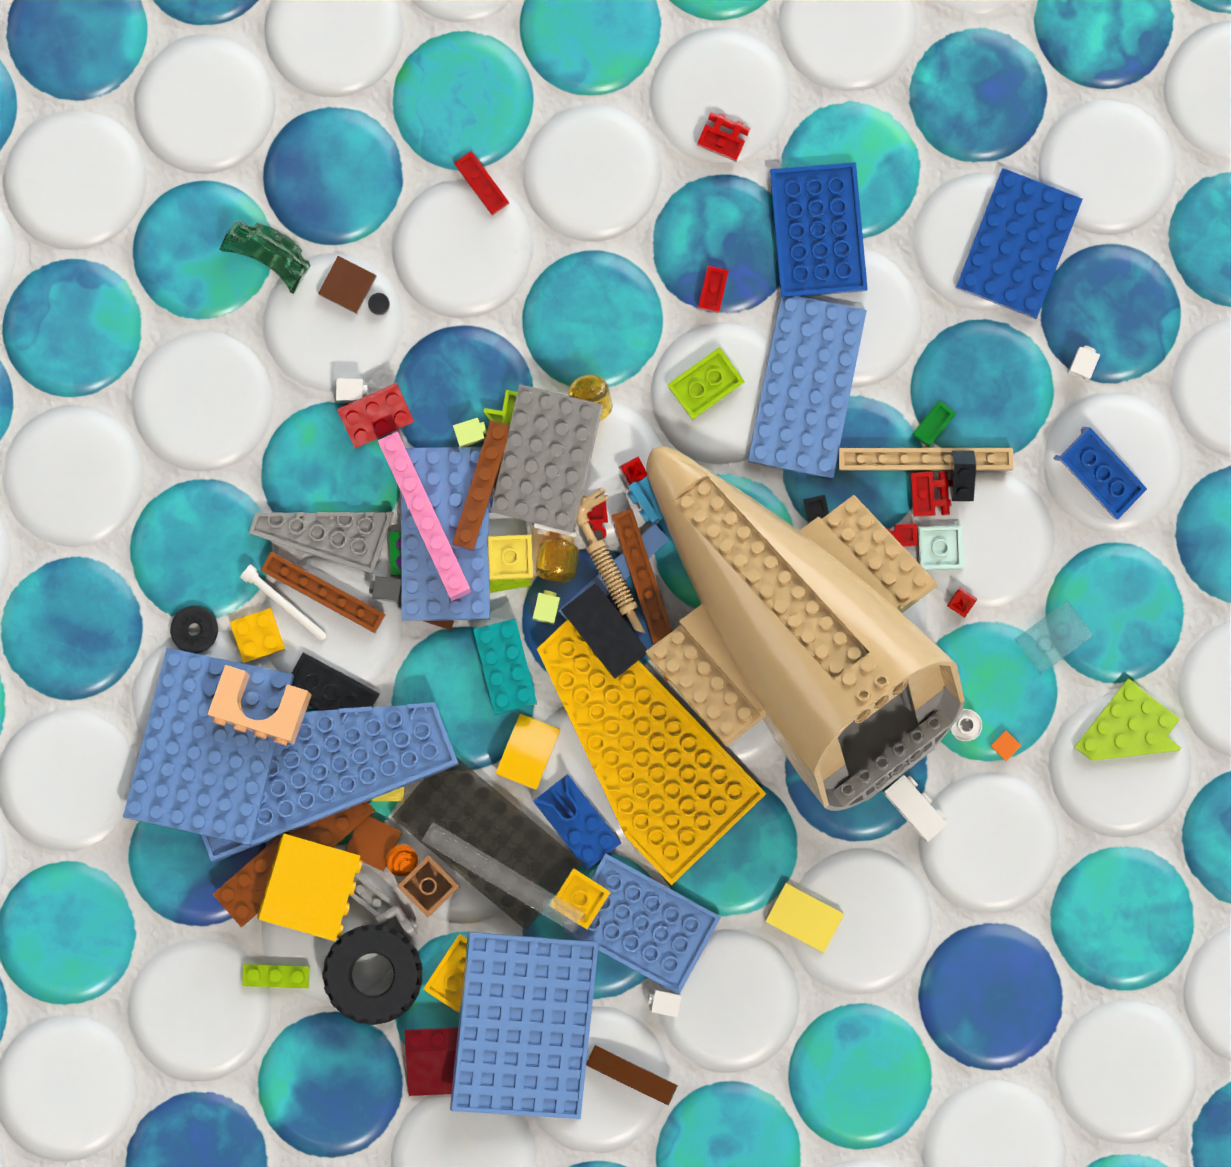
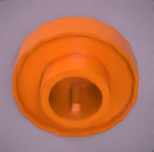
M397 845L388 852L385 859L386 866L393 875L406 876L417 867L418 855L409 845Z

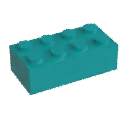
M516 618L473 629L494 714L499 715L538 705Z

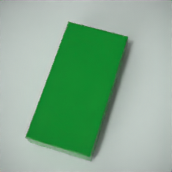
M939 400L912 435L929 448L957 413Z

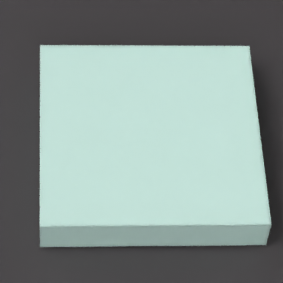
M962 525L918 527L919 564L925 571L964 569Z

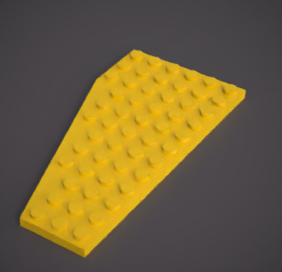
M569 620L565 621L537 648L625 837L672 885L766 793L640 661H637L614 679Z

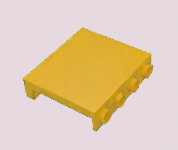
M283 833L279 841L257 919L336 941V937L340 938L343 931L342 917L347 916L349 910L348 896L349 894L353 895L356 882H353L355 873L359 874L362 866V861L359 860L360 855Z

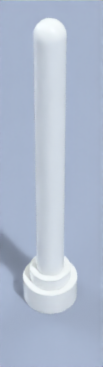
M253 565L247 567L240 576L244 582L254 583L319 640L326 638L325 632L259 577L260 574L257 573L258 570Z

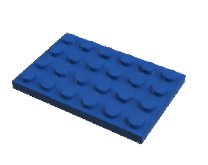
M856 162L770 169L781 297L867 291Z
M1002 168L956 288L1037 319L1083 199Z

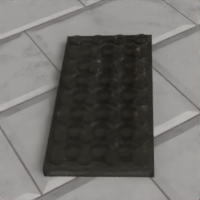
M457 758L459 765L424 778L391 818L522 928L527 930L559 892L573 868L577 870L583 862Z

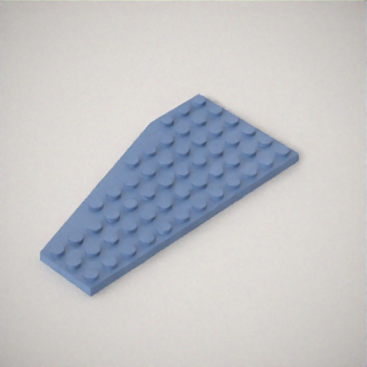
M436 703L305 712L294 745L287 743V746L280 744L276 746L252 845L249 846L202 835L211 862L214 863L279 837L283 833H289L459 765Z

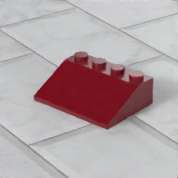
M458 1027L405 1030L409 1096L452 1093Z

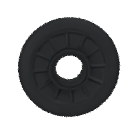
M188 606L181 609L174 616L170 626L171 637L175 645L182 651L201 653L209 649L216 641L218 623L215 616L208 609L201 606ZM196 623L200 626V632L198 635L192 636L189 634L188 628L191 624Z

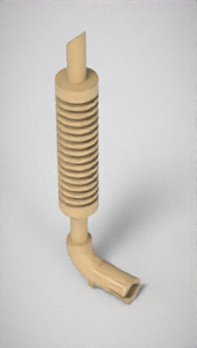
M601 487L588 496H582L583 499L576 524L582 528L590 544L586 550L588 554H591L590 557L593 558L592 561L595 562L596 569H599L598 573H601L602 581H605L604 584L608 585L606 588L610 589L608 592L612 593L610 596H613L614 604H617L616 607L620 608L618 610L620 615H627L634 630L646 633L634 611L638 608V605L635 601L633 602L634 598H631L632 594H629L630 590H627L626 582H623V578L621 579L622 575H619L620 571H617L618 567H615L616 563H613L612 555H609L608 548H605L604 540H597L588 523L590 520L587 513L592 511L593 507L609 499L607 494L602 495L606 491Z

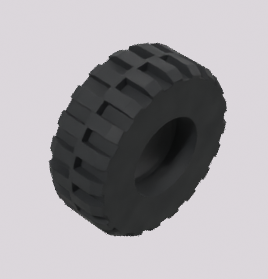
M383 925L359 926L344 933L331 946L325 958L324 970L322 972L324 990L330 999V1003L344 1017L360 1024L377 1025L387 1023L404 1014L417 999L423 982V966L417 949L406 936L396 929ZM371 953L387 958L394 971L393 982L388 990L374 996L359 991L352 978L353 967L358 959Z

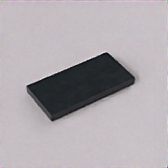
M596 583L561 609L614 679L647 655L645 652L647 648Z
M304 652L291 673L294 675L292 686L307 690L311 694L308 705L319 711L373 707L380 693Z

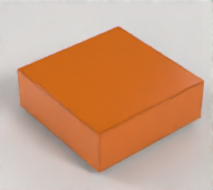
M1006 730L990 745L1005 761L1022 746Z

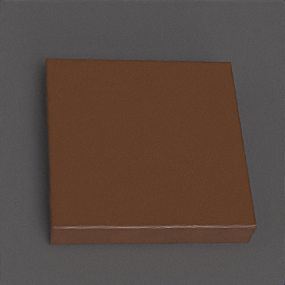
M337 256L318 295L357 314L377 275Z

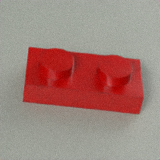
M712 266L707 267L698 309L719 313L729 270Z

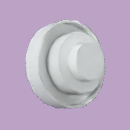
M963 709L950 729L951 734L960 741L968 742L974 740L982 730V721L976 712Z

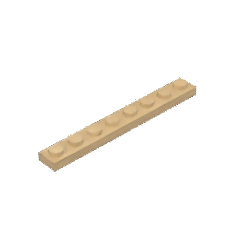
M839 448V471H951L952 451H974L976 471H1012L1013 448Z

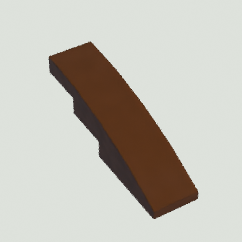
M596 1045L586 1063V1066L668 1106L678 1085Z

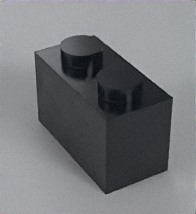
M952 451L951 499L952 501H974L976 477L974 451Z

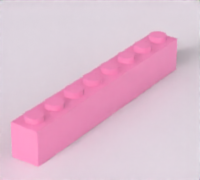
M395 432L378 440L383 455L451 602L470 594V587L399 433Z

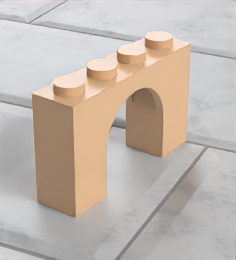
M225 665L207 714L213 719L212 722L221 726H225L226 723L233 725L234 730L243 733L246 730L252 731L254 736L261 739H266L267 736L274 738L275 743L287 746V743L294 745L311 694L307 690L287 684L280 706L271 717L264 720L250 719L244 715L241 706L242 697L250 675L244 670Z

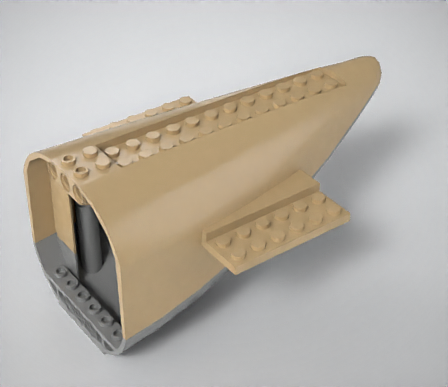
M667 446L653 448L649 453L646 463L648 480L678 555L701 605L681 619L679 627L645 651L647 656L726 747L761 720H764L775 741L792 766L825 809L839 811L864 801L867 802L935 749V746L945 737L958 719L965 702L957 663L902 614L935 589L937 582L855 495L851 496L822 519L818 516L798 531L755 499L681 452Z

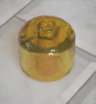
M585 375L576 379L570 385L568 390L570 397L603 404L600 421L604 420L611 413L613 408L609 386L603 378L597 375Z
M562 538L543 541L538 548L536 574L540 578L551 582L565 583L573 581L577 574L579 549Z

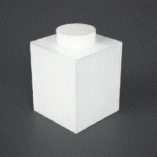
M1079 347L1067 374L1088 382L1100 354H1097L1096 350L1092 347Z
M363 379L336 380L337 403H352L368 395V385H364Z
M655 990L654 994L650 993L648 1007H652L651 1012L677 1017L681 995Z

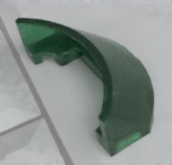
M236 221L227 231L219 249L222 252L245 255L263 263L284 281L293 295L310 268L309 261L305 260L301 255L302 249L293 240L278 230L256 223L255 226H249L243 221Z

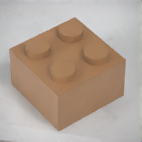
M430 855L397 885L427 918L460 887Z

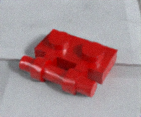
M711 112L708 120L714 122L715 125L711 127L705 124L697 146L737 162L745 140L738 138V135L741 133L748 136L751 128L744 126V123L740 121L734 122L729 120L721 113L717 115ZM721 126L733 130L732 134L721 131Z
M947 471L938 472L939 480H933V472L910 474L913 517L935 516V507H941L942 516L950 515L952 503L951 499H949L948 487H950V480H948ZM934 488H940V500L934 499Z

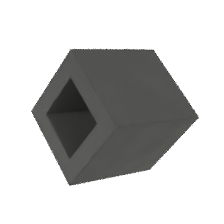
M375 576V581L371 580L369 593L372 594L373 599L399 603L402 580Z

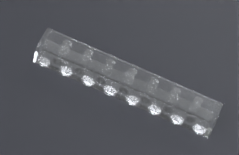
M432 822L422 839V842L573 933L576 932L586 915L584 912Z

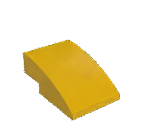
M520 714L497 768L496 775L537 790L561 729Z

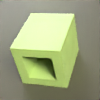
M478 418L453 425L460 448L484 442V435L487 434L484 422L479 423Z
M544 590L543 594L538 593L533 620L554 625L560 598L556 597L557 593Z

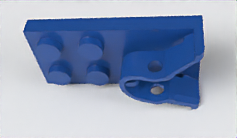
M1082 427L1081 435L1060 456L1055 455L1053 457L1054 460L1061 461L1116 520L1147 490L1142 482L1089 427Z
M568 774L533 800L586 870L600 861L605 853L609 854L621 844Z

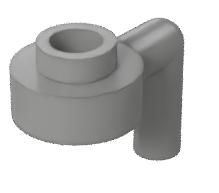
M398 905L393 906L376 917V920L381 925L396 916L410 939L417 935L416 930L419 927L413 917L408 919Z

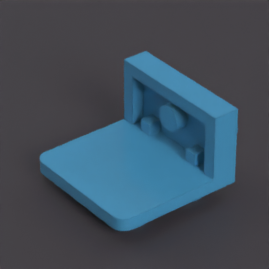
M648 476L638 483L635 481L628 486L630 492L627 495L633 504L637 503L641 508L639 513L645 522L649 521L653 525L663 519Z

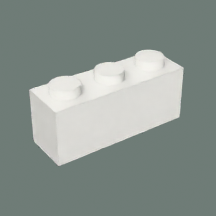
M902 775L882 793L921 838L928 842L948 825L945 822L947 818L939 809L934 810L930 805L932 800L926 793L923 792L921 794L915 788L918 784L911 776L906 777Z

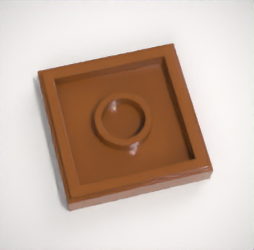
M369 816L355 828L345 851L360 855L359 860L384 872L386 856L397 845L402 831Z

